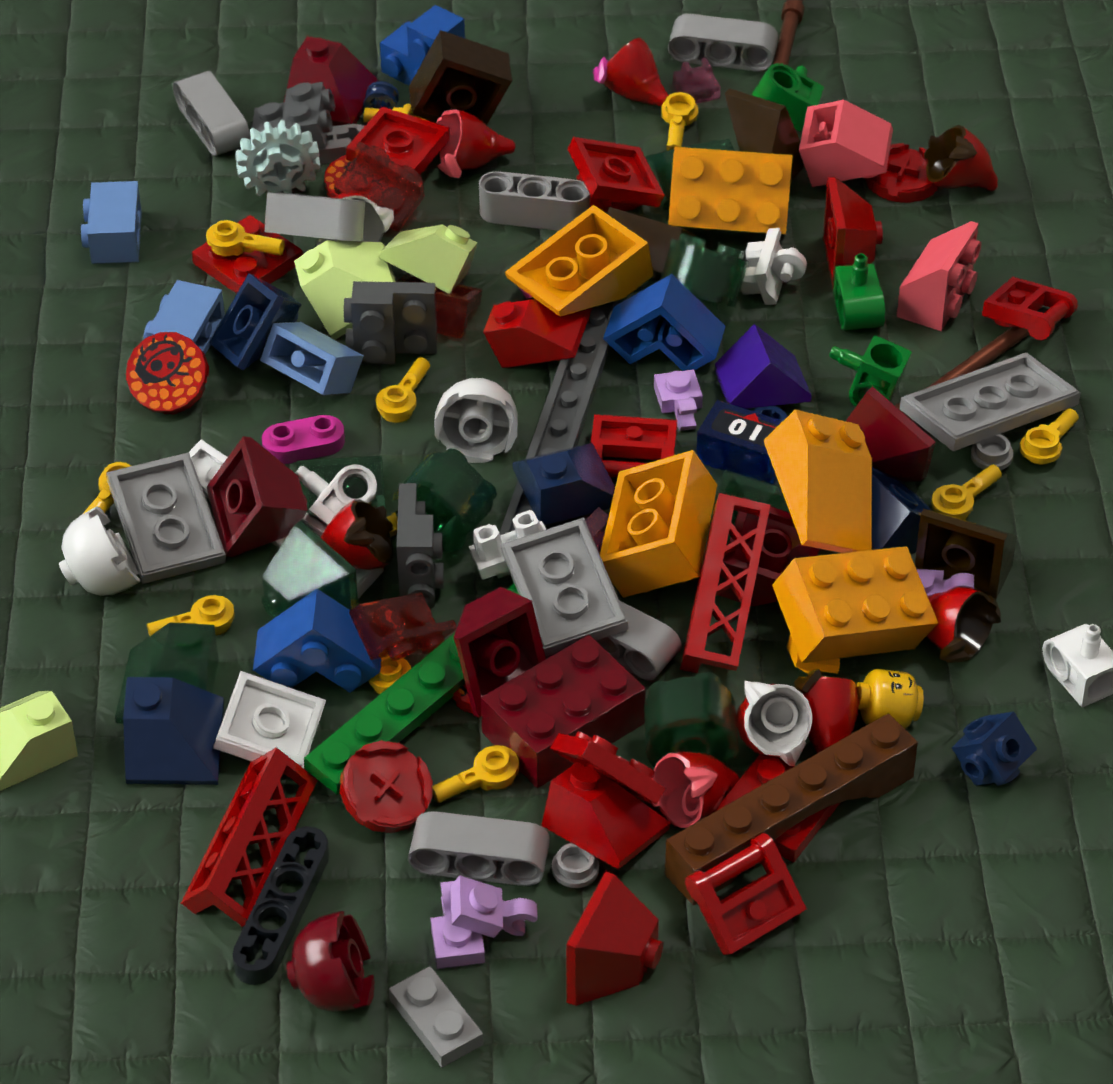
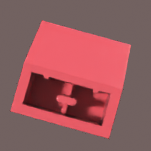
M846 100L807 107L799 152L811 186L827 185V177H836L842 182L857 178L869 179L886 173L893 134L891 123Z
M968 222L929 241L900 286L897 317L938 331L943 330L950 317L954 319L957 317L962 305L963 296L965 293L969 295L972 293L978 277V272L973 271V266L978 259L982 245L981 241L977 240L979 223Z

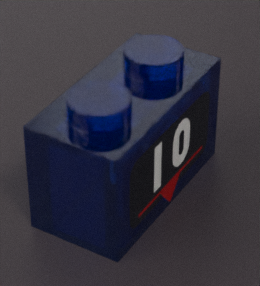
M717 400L697 431L696 454L705 465L774 487L778 479L763 440L782 420Z

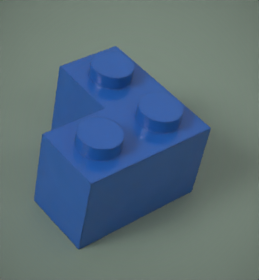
M434 5L412 23L406 22L380 42L381 72L410 85L440 30L465 38L464 18Z
M670 274L614 306L603 339L629 364L660 349L682 371L696 370L716 359L726 326L673 274Z
M315 589L258 630L253 671L269 681L293 688L317 671L346 691L352 692L380 673L384 632L319 589Z

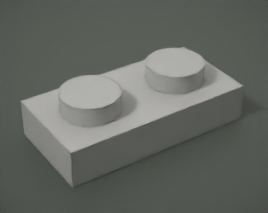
M431 966L389 988L390 1001L441 1068L483 1045L482 1031Z

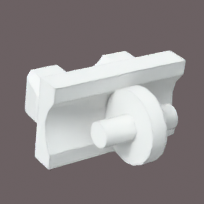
M780 228L768 229L765 241L748 243L745 252L749 267L740 268L738 274V282L743 295L761 294L765 305L776 304L783 281L789 282L790 280L801 278L807 267L805 257L796 248H782L779 242L781 236Z
M532 510L517 514L512 519L515 530L500 535L496 525L487 524L474 529V544L468 547L482 580L495 575L498 579L510 575L502 554L501 544L546 530L543 522H539Z

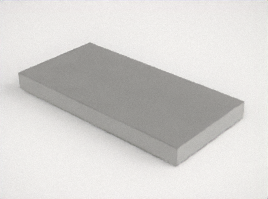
M1023 353L901 397L899 409L952 451H956L1079 404L1081 392L1028 353Z

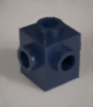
M1014 711L988 715L972 721L964 728L963 732L965 735L952 747V750L961 762L964 773L971 778L974 785L995 783L998 786L1004 785L1017 777L1020 773L1019 767L1037 750Z

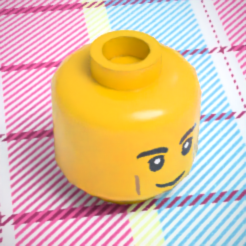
M874 669L867 674L863 682L856 684L859 697L858 710H860L862 721L866 725L889 713L906 729L912 721H918L924 701L923 689L916 684L915 678L909 673Z

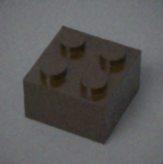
M440 30L409 85L411 114L436 122L443 112L455 109L474 115L487 125L512 83L509 53Z

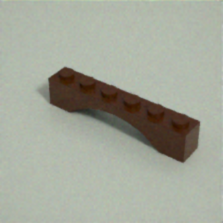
M889 713L668 838L666 840L665 857L666 877L694 906L697 902L686 889L684 882L686 877L698 870L703 873L749 847L750 840L762 833L768 834L774 841L791 827L828 806L850 799L863 797L879 798L914 777L918 741ZM737 876L714 889L715 892L730 885Z

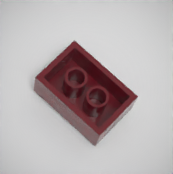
M587 635L482 696V733L493 745L511 748L517 754L520 764L519 771L536 788H539L574 765L549 749L558 733L575 736L580 731L590 737L597 735L610 743H614L645 724L646 688L593 637Z

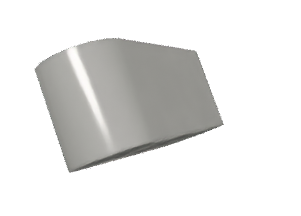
M683 14L675 20L668 44V52L674 59L680 62L763 71L772 65L778 42V32L773 26L764 22Z
M210 71L173 82V92L178 107L213 156L241 148V138L250 139L249 127L244 116Z
M500 171L489 172L481 176L479 180L480 216L483 220L494 224L561 230L590 208V193L585 183L576 179Z
M267 192L264 232L343 241H363L366 201Z
M620 601L628 620L629 630L596 641L629 673L644 680H653L681 650V640L677 633L668 625Z
M425 812L417 817L408 862L415 870L428 875L453 878L463 876L478 881L531 886L539 883L543 878L550 835L542 826L530 822L445 812Z

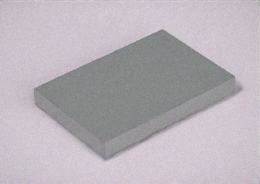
M189 452L106 472L107 482L142 584L226 563V554Z
M584 517L501 544L503 557L518 594L532 600L545 657L560 652L587 635H590L595 640H599L629 630L628 620Z

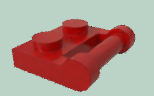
M1012 277L984 301L982 316L994 319L996 324L1003 327L1018 326L1028 329L1029 334L1034 339L1044 340L1053 333L1055 325L1062 318L1070 317L1077 310L1078 301L1069 292ZM1043 305L1051 307L1045 313L1038 312Z
M594 414L591 443H593L609 476L617 478L620 471L647 463L603 460V456L660 460L674 456L678 420Z
M766 833L750 840L749 847L703 873L698 870L685 878L686 889L690 896L698 903L723 955L736 952L807 909L776 844ZM757 863L763 865L766 872L765 875L719 901L714 890L716 887Z

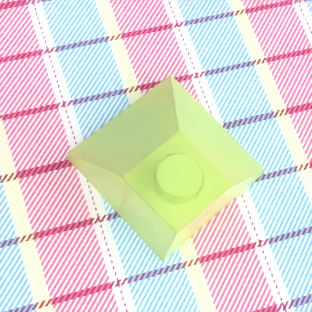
M436 225L400 231L381 250L378 258L427 283H435V287L450 294L467 275L478 242L470 239L469 233L462 228L453 225L448 227Z
M326 240L314 249L308 250L294 261L303 292L334 340L344 335L347 328H353L352 323H344V298H352L353 281L396 282L391 264L378 258L381 250L385 247L382 242Z
M38 691L0 708V791L78 756L72 720L52 691Z

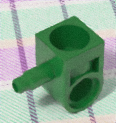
M775 63L768 68L751 95L786 106L795 130L801 132L804 126L807 107L819 105L824 86L808 78V71L804 66H798L794 70L785 64Z
M863 253L855 256L853 265L835 267L833 297L843 331L883 328L885 324L884 296L874 264L867 263L868 257Z
M874 335L864 356L846 348L842 349L833 346L829 357L838 361L839 364L857 371L849 391V399L852 405L856 407L872 386L891 401L902 379L912 351Z

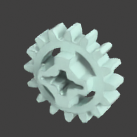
M280 120L277 128H272L269 122H264V131L259 132L257 129L252 128L250 129L251 140L241 138V150H237L235 153L239 178H244V184L247 189L255 186L258 196L264 194L266 190L276 193L284 191L285 193L292 194V189L297 187L299 190L304 191L306 190L304 180L315 181V170L321 167L318 144L313 142L310 131L301 134L298 123H295L288 129L285 126L284 120Z

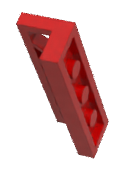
M719 493L711 519L680 670L698 673L701 663L734 671L737 670L770 504ZM733 510L758 515L756 528L741 536L731 522ZM729 534L734 541L726 545ZM754 539L751 551V549L747 545V542ZM739 548L748 560L749 566L746 570L733 577L723 563V558L728 553ZM721 574L725 579V582L718 585ZM746 579L744 590H742L738 583ZM731 588L741 602L740 609L724 617L715 604V597ZM713 615L717 622L710 626L711 616ZM737 620L736 629L734 631L730 623ZM723 629L733 643L730 656L706 651L707 637Z
M277 747L252 761L181 904L194 914L211 905H215L243 927L287 837L294 831L318 780ZM283 773L300 786L295 797L285 798L280 781ZM275 808L280 829L278 832L268 833L263 814L265 809ZM258 843L263 864L261 868L251 869L246 848L249 844ZM241 879L246 897L242 906L225 893L232 880Z

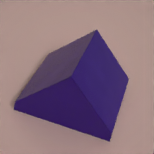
M755 324L715 363V373L730 410L811 402V392L795 355Z

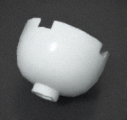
M469 378L457 382L443 393L437 406L434 420L435 437L438 442L440 439L441 443L447 447L446 452L453 458L468 463L492 461L493 455L501 453L504 449L505 453L509 451L517 438L518 413L511 395L496 382L485 378Z
M96 506L75 519L65 531L61 545L65 560L59 562V566L70 585L79 582L87 592L99 596L115 595L141 582V579L136 576L139 574L136 564L120 534H115L111 529L106 530L104 525L111 521L103 510Z

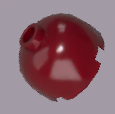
M345 911L322 916L307 924L295 940L292 949V960L287 962V975L291 986L295 990L300 989L303 996L318 1009L330 1012L370 1005L374 998V974L364 978L363 961L371 959L369 949L357 921L351 914L344 916Z

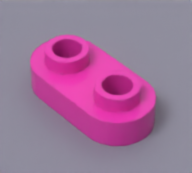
M319 415L274 424L268 427L262 434V447L283 464L329 456L340 451L345 444L343 423L338 418L330 415Z

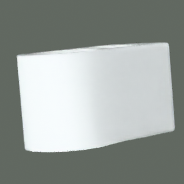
M352 464L344 467L337 473L330 484L305 466H300L295 472L302 484L318 497L309 508V514L326 526L344 506L354 500L348 497L342 488L345 481L349 478L357 477L366 483L368 490L362 498H359L360 500L372 504L376 496L377 482L375 476L368 468L362 465Z
M1083 624L1043 643L1044 661L1049 671L1081 707H1085L1113 694V651L1102 640L1100 636L1101 629L1095 624Z

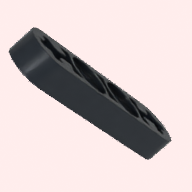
M305 826L292 831L287 837L233 949L234 970L240 981L250 985H259L271 980L276 974L328 864V840L322 830L316 827ZM309 846L315 847V849H309L304 858V865L300 864V851L305 852ZM289 879L298 880L303 884L300 890L293 893H284L277 887L280 883ZM269 916H280L286 920L282 927L275 930H267L260 925L262 920ZM259 944L263 945V959H257L254 965L247 964V961H253L256 958Z

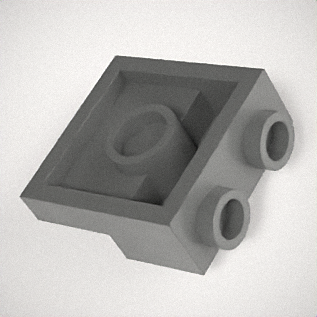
M323 82L313 84L300 83L292 88H287L284 103L270 102L255 108L252 128L262 132L264 131V122H269L272 128H277L280 120H284L286 128L290 129L295 123H298L301 134L310 131L313 142L318 144V149H325L328 133L333 130L330 112L335 111L333 93L331 89H325Z
M353 281L352 298H344V323H352L353 327L346 329V346L364 355L361 364H396V353L437 354L435 283Z
M416 483L399 484L397 562L400 607H435L436 589H444V563H435V559L443 558L442 533H434L433 515H426V502L417 501Z

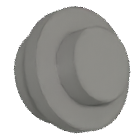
M998 434L973 444L971 459L981 469H986L991 464H994L1000 470H1003L1012 463L1013 449L1010 446L1009 440L1005 436Z
M572 843L561 847L552 860V874L561 885L569 888L585 887L591 884L599 873L598 858Z

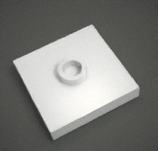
M240 671L213 748L249 761H254L277 747L304 769V757L309 754L326 700Z

